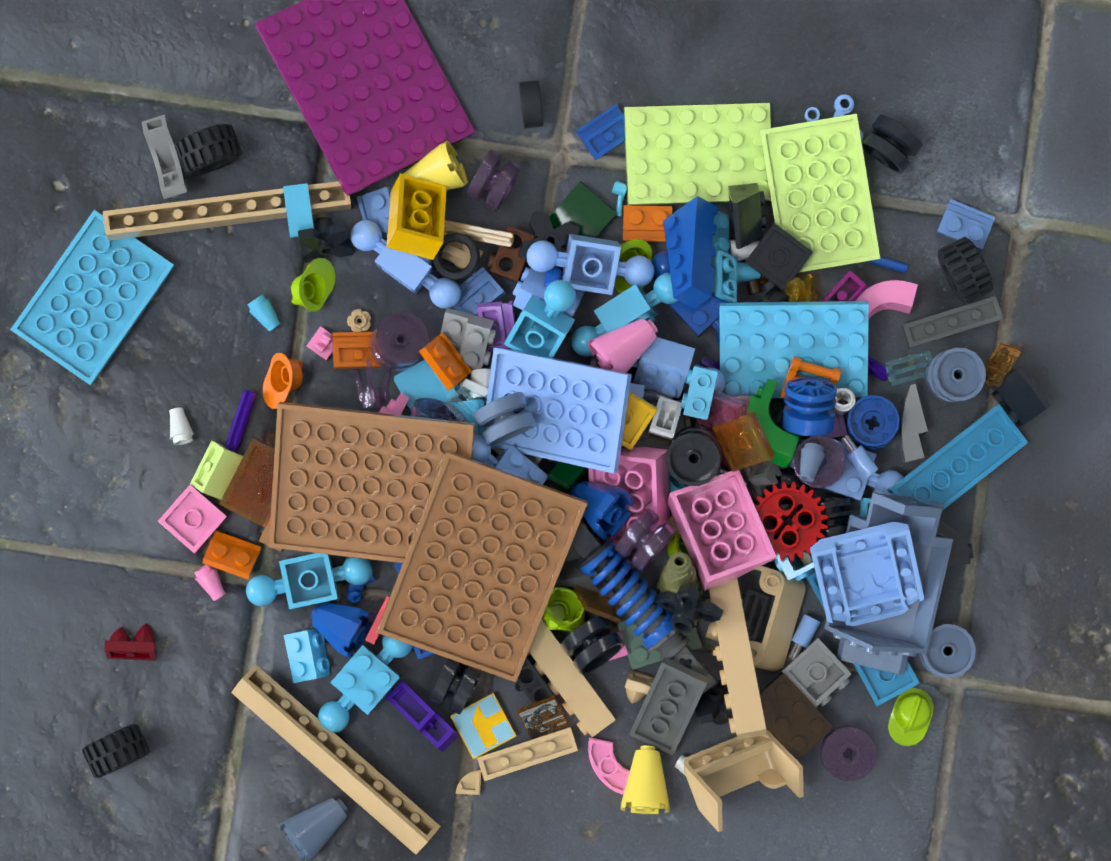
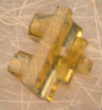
M812 273L803 280L794 278L786 284L785 292L790 296L789 302H814L817 299L818 291L815 289V277Z

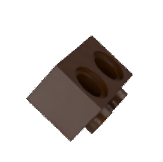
M507 226L505 230L519 237L522 243L535 239L534 235ZM500 245L497 254L492 253L488 263V266L491 267L490 273L518 283L527 261L518 257L520 247L513 249ZM502 260H511L513 268L507 272L502 271L499 268Z

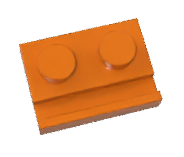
M624 205L623 242L633 239H641L646 242H666L663 220L672 215V206Z
M381 332L332 333L334 369L382 368L384 366Z
M444 332L419 351L448 391L472 372Z
M215 531L202 563L249 580L258 555L261 552V546Z

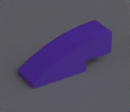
M403 680L386 697L440 751L444 752L460 735Z

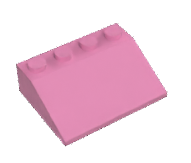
M633 447L632 450L621 448L617 473L589 468V482L622 488L634 500L633 507L629 505L627 509L631 512L630 518L618 534L612 536L615 542L614 546L659 552L670 542V508L667 503L669 498V476L666 465L668 450L650 447Z
M739 469L713 477L708 483L703 485L688 486L669 494L668 506L696 568L704 591L732 581L776 559V554Z

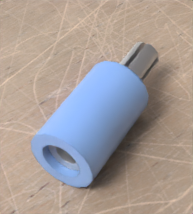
M848 435L842 437V442L850 452L847 457L861 477L866 479L875 473L878 467L861 445L857 448Z
M804 614L792 638L795 645L789 655L791 660H794L800 654L803 647L807 648L810 645L821 623L820 621Z

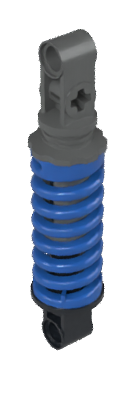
M582 517L571 543L582 557L577 563L576 568L580 569L586 576L590 575L592 577L596 572L598 573L591 581L592 585L597 586L602 581L606 583L600 590V594L605 596L611 591L614 593L608 604L614 606L618 603L621 606L617 610L618 616L627 613L629 618L625 621V624L627 626H631L633 623L637 625L638 628L633 633L635 636L644 634L642 644L647 653L656 650L661 655L660 659L662 661L665 657L680 665L681 658L685 660L690 658V666L687 664L683 666L709 678L702 693L704 694L718 680L688 646L687 643L690 639L687 636H683L680 631L672 626L673 612L663 611L664 609L656 603L657 592L653 589L647 590L649 583L645 579L638 581L640 572L637 569L630 570L632 566L630 560L625 559L621 561L623 558L622 550L612 551L615 545L613 537L611 536L601 541Z

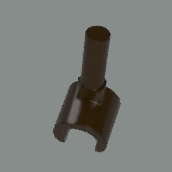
M766 278L752 280L747 284L748 294L761 293V285L769 281Z

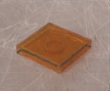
M755 412L736 417L712 427L733 472L775 457Z

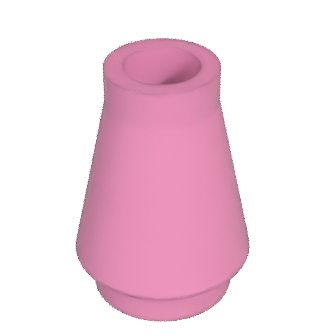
M204 565L194 572L196 575L195 580L211 596L213 601L226 594L217 568Z

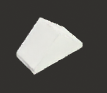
M659 396L656 406L657 411L652 418L648 433L672 440L682 409L681 402Z

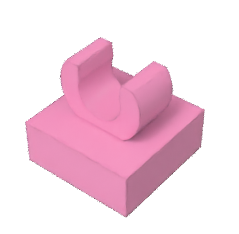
M320 326L307 344V347L327 361L333 353L332 334Z

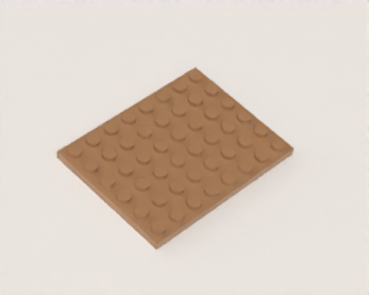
M279 402L277 405L269 548L403 563L446 450L473 459L475 423Z
M446 450L380 620L377 633L516 682L587 506V501Z

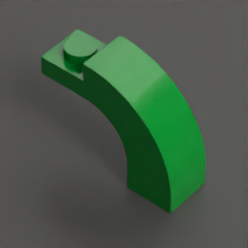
M768 378L765 386H759L756 396L751 395L746 405L744 427L752 446L764 458L787 468L799 437L781 430L771 420L769 403L777 382Z

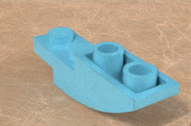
M718 211V215L714 216L713 223L717 225V232L712 238V246L715 247V256L711 261V267L714 268L712 292L722 300L737 303V260L735 256L729 254V215Z

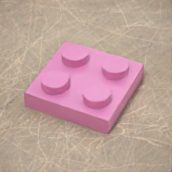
M190 484L158 522L195 554L224 522L227 516Z

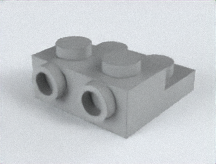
M447 308L441 333L444 332L464 359L465 364L471 369H482L484 365L488 366L492 353L488 351L489 344L493 345L496 330H492L494 320Z
M816 638L782 670L815 707L826 705L832 699L830 694L836 688L839 691L850 682L848 677L851 675L848 669L819 638Z

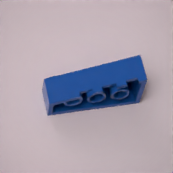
M696 196L663 220L673 298L694 309L712 297L714 268L711 267V261L715 256L712 238L717 232V225L713 223L714 216L718 215V207L699 196Z

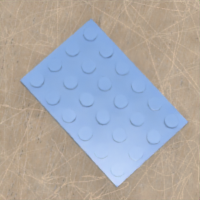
M495 347L493 350L486 405L501 397L523 392L527 406L518 413L531 412L537 425L520 435L492 445V447L506 449L513 445L523 454L609 473H617L632 374Z

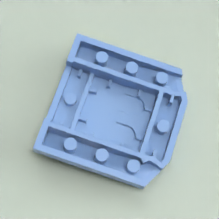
M890 522L820 539L810 547L827 622L833 623L832 620L843 621L849 626H857L902 615L909 610L908 606L918 599L920 602L924 600L908 524Z

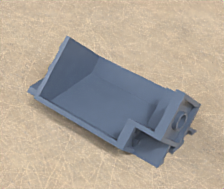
M875 488L872 493L868 515H850L846 533L890 522L908 524L924 600L920 602L918 599L908 606L909 610L902 615L857 626H849L843 621L832 620L833 623H829L826 618L824 629L832 632L833 637L840 639L837 659L904 675L908 656H916V653L927 654L953 543L952 538L937 533L943 503L921 501L917 497L900 493L896 495Z

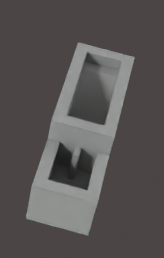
M916 384L908 386L900 414L899 441L903 463L925 458L919 434L925 433L928 430Z

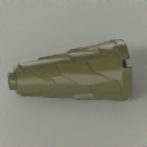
M682 552L671 554L657 582V597L659 593L665 591L677 594L679 587L690 584L700 592L699 599L704 601V588L689 556Z

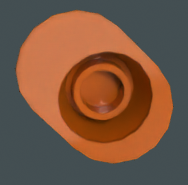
M276 353L273 356L263 384V397L268 407L277 409L279 402L286 401L289 392L301 386L303 380L302 361L290 359L283 353Z

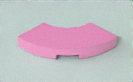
M589 737L588 753L594 772L608 788L623 795L630 770L623 768L616 761L613 753V742Z

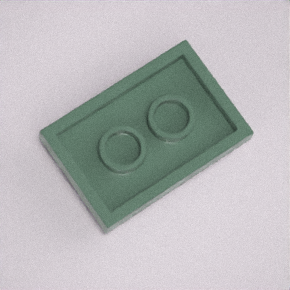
M625 621L617 623L628 652V659L632 670L662 661L658 651L653 650L647 653L642 644L643 633L639 636L634 635V630L638 628L635 623L631 626H627ZM696 627L688 633L680 632L683 636H687L690 639L687 644L692 650L702 647Z

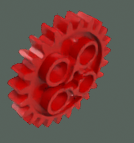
M783 482L782 489H778L773 484V492L770 493L764 489L766 497H756L760 504L754 506L763 527L766 520L770 518L777 520V526L774 529L768 530L765 527L764 529L776 556L780 555L781 562H784L786 556H789L793 563L795 555H799L801 560H804L803 553L807 552L811 555L810 547L817 543L818 539L826 538L821 531L829 529L827 525L822 524V522L829 520L827 515H821V513L827 510L826 506H818L822 499L820 497L813 499L815 494L813 489L805 493L806 486L804 484L799 490L795 482L792 483L791 488H788L786 483ZM785 499H790L793 501L792 508L787 511L780 508L781 502ZM803 505V508L792 518L794 524L792 526H785L783 519H791L798 506ZM805 514L811 515V524L807 526L800 525L799 519ZM785 526L778 539L775 540V534ZM787 534H795L797 540L793 545L784 544V537Z

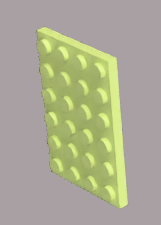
M770 103L624 108L628 205L687 204L696 196L710 203L729 202L728 186L757 183L759 191H764L765 201H771L760 130L771 128Z
M857 114L760 130L775 224L813 251L799 272L880 259Z

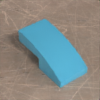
M308 184L283 186L290 238L298 237L299 230L314 229Z

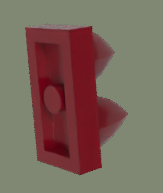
M146 623L138 630L133 642L130 641L127 632L122 627L118 628L111 635L109 641L105 640L104 650L107 659L156 661L157 650L154 635Z

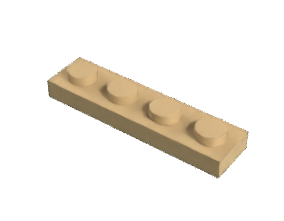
M571 727L479 756L477 760L484 781L576 752L578 749Z

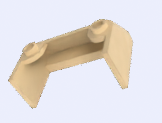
M760 566L754 569L761 572L759 585L765 593L774 595L775 600L762 643L749 642L754 667L775 672L780 670L785 664L806 587L802 580L797 581L795 577L788 580L785 573ZM712 649L710 654L716 656V651Z
M768 730L767 735L740 740L737 737L688 756L684 760V773L698 810L718 832L723 831V806L720 796L756 781H760L764 786L771 789L787 785L799 798L804 797L803 766Z

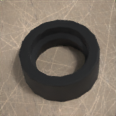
M539 81L520 82L519 88L524 128L543 127Z
M460 233L446 234L443 244L433 260V265L446 278L454 280L467 278L479 266V247L467 235ZM451 242H461L470 251V262L462 270H450L443 263V250Z

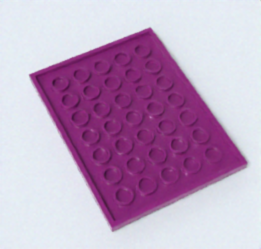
M303 0L256 22L254 25L347 197L417 163L439 144L449 141L453 145L475 133L472 124L404 0Z

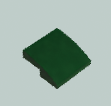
M580 181L549 218L552 226L555 228L568 222L580 227L578 235L596 238L615 217L617 212Z

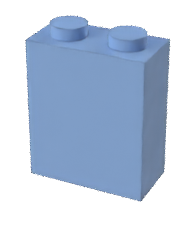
M526 267L520 279L523 283L518 281L513 291V295L516 296L513 306L523 310L532 295L545 302V272H538ZM575 289V303L563 313L573 318L586 291Z

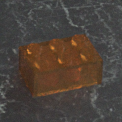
M252 439L219 505L265 527L271 515L275 449Z

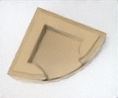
M481 770L467 773L459 781L456 794L480 795Z

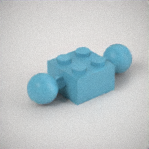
M670 273L661 274L655 280L653 290L647 294L635 284L596 309L594 312L601 324L595 328L587 325L577 328L571 337L573 350L584 357L593 356L587 345V342L591 339L641 318H644L646 321L650 319L654 322V317L659 315L654 306L660 302L673 304L678 301L673 298Z
M556 280L547 286L544 293L545 302L532 295L504 345L516 351L553 358L575 321L563 313L575 303L576 292L574 287L567 281Z
M321 553L279 561L282 579L273 580L266 575H257L248 582L246 595L254 605L266 606L271 604L278 594L286 593L289 609L340 599L336 582L346 580L353 585H363L373 575V564L370 559L348 557L342 566L333 567L331 556Z
M383 636V649L378 655L366 645H362L330 682L343 695L338 701L328 702L320 708L318 719L321 725L334 733L342 731L348 725V711L354 704L367 715L370 714L401 677L389 666V663L394 658H402L408 655L413 648L412 645Z

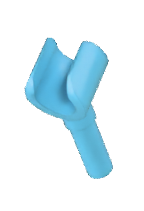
M619 181L615 182L612 193L619 195L616 216H622L623 201L627 191L626 184Z

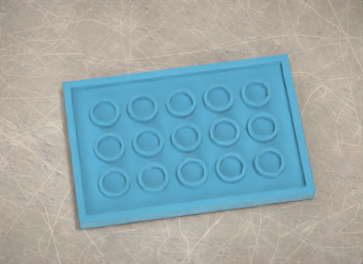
M94 210L10 330L92 386L175 265L134 237L108 241L105 234L103 215Z
M868 301L719 303L720 371L726 381V386L720 395V399H731L740 395L756 396L759 386L764 387L768 378L777 382L771 398H782L780 393L793 356L800 357L801 361L833 369L835 367L841 369L840 378L836 384L837 389L847 388L853 392L855 397H866L868 392ZM800 370L796 373L809 378L829 380V378Z

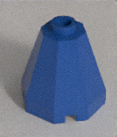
M584 481L575 485L571 491L572 496L587 501L583 518L596 535L604 540L608 538L607 534L611 536L618 534L630 518L631 512L627 509L629 505L633 507L634 500L622 488Z
M323 602L320 606H315L311 613V618L313 619L312 625L338 653L352 658L354 656V653H352L354 648L359 650L364 644L372 627V623L368 621L369 618L374 619V614L361 608Z

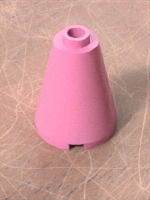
M641 318L591 339L587 342L591 354L593 356L596 354L599 360L597 363L601 368L627 373L657 339L655 333L658 330L650 319L646 321L644 318Z

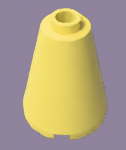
M449 141L439 144L403 173L408 176L447 186L446 191L461 188L468 183L463 164H459L456 158L458 154Z
M640 746V750L635 751L620 809L622 811L629 807L631 808V813L659 814V809H665L664 813L670 812L661 755L659 751L655 750L654 746Z

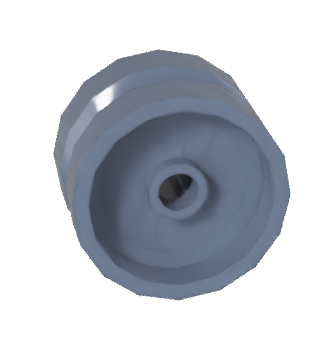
M952 348L937 353L929 361L925 370V382L928 390L935 398L949 403L962 402L975 397L982 390L986 379V369L983 361L975 352L967 348Z
M523 392L501 397L473 413L478 426L491 425L482 433L487 446L511 439L537 425L531 412L518 413L527 406Z
M938 624L933 626L927 654L918 653L921 664L928 672L942 678H954L963 675L971 668L975 659L976 647L973 638L965 629L953 624ZM946 646L951 647V650L948 651L950 653L949 656L943 653V649Z

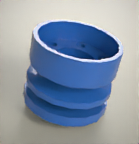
M797 378L788 381L785 385L786 394L784 402L787 406L783 410L782 426L784 429L804 436H822L831 433L835 423V411L832 409L836 405L837 387L835 384L817 378Z
M875 395L863 397L849 411L846 423L848 436L856 446L862 445L865 450L875 451L883 449L891 443L898 431L899 415L895 406L886 398ZM871 419L876 420L875 424L879 427L869 430V425L865 422H870Z

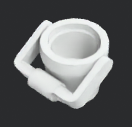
M491 369L472 370L470 380L465 379L460 383L461 394L467 397L468 401L484 400V405L486 404Z

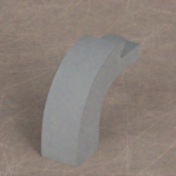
M165 114L142 121L144 136L156 167L163 198H174L186 193V187H188L186 177L175 149L176 144Z

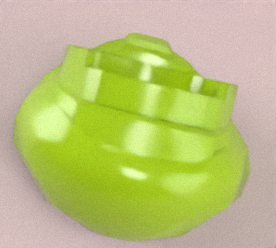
M554 587L542 618L549 630L558 629L573 632L584 624V604L575 591L566 587Z

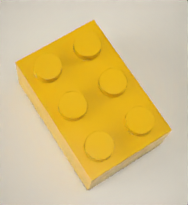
M400 173L390 194L387 248L434 260L444 239L447 186Z

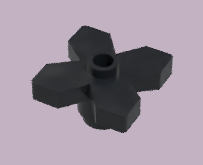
M534 211L529 226L536 237L521 244L518 257L527 260L529 247L537 241H546L547 237H550L552 244L558 252H564L561 246L568 244L569 234L578 235L580 227L565 222L553 230L549 215ZM555 266L558 267L563 273V267Z
M319 217L313 221L314 229L298 231L299 243L302 246L305 263L312 262L317 258H323L329 254L336 257L353 255L346 223L334 224L329 217Z
M690 584L679 587L677 594L669 591L659 593L656 603L663 609L674 612L672 626L683 633H688L691 629L699 627L702 619L709 622L719 621L724 612L714 603L701 601L699 599L700 592Z
M721 680L715 688H710L701 695L698 706L695 708L700 725L709 722L723 725L728 723L729 719L733 716L732 709L726 708L724 698L725 694H729L727 685H722Z

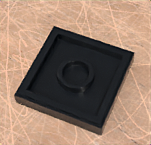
M773 223L744 263L784 292L813 251Z

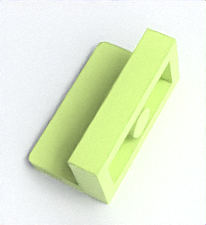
M211 441L190 484L202 493L225 500L245 457L228 450L217 442Z

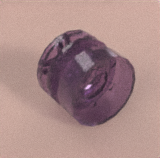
M814 436L807 438L798 446L794 453L793 466L796 475L800 477L801 449L804 448L806 443H815L824 447L823 453H825V457L823 460H827V464L823 465V469L818 470L813 482L801 481L813 488L823 489L834 485L840 480L845 471L846 459L843 450L837 442L828 437Z

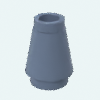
M806 443L804 448L801 449L799 477L801 480L807 482L814 481L825 457V453H823L824 447L821 445Z

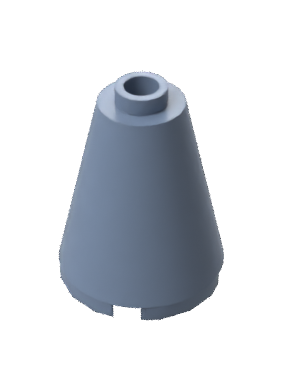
M330 798L281 821L278 827L280 831L284 830L287 833L285 838L301 858L305 856V861H312L347 818L345 812L348 809L340 799L335 801L333 798Z

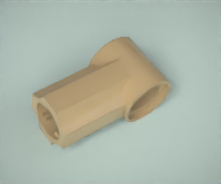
M451 242L444 248L442 253V259L453 263L455 267L461 270L469 264L471 258L468 247L459 242ZM479 249V251H480V259H481V257H482V255H483V251H481V250Z

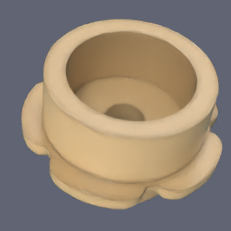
M356 309L352 311L351 316H348V326L351 327L353 332L367 331L371 326V316L367 311L363 312L361 309ZM358 319H361L362 322H361V323H357V320H358Z

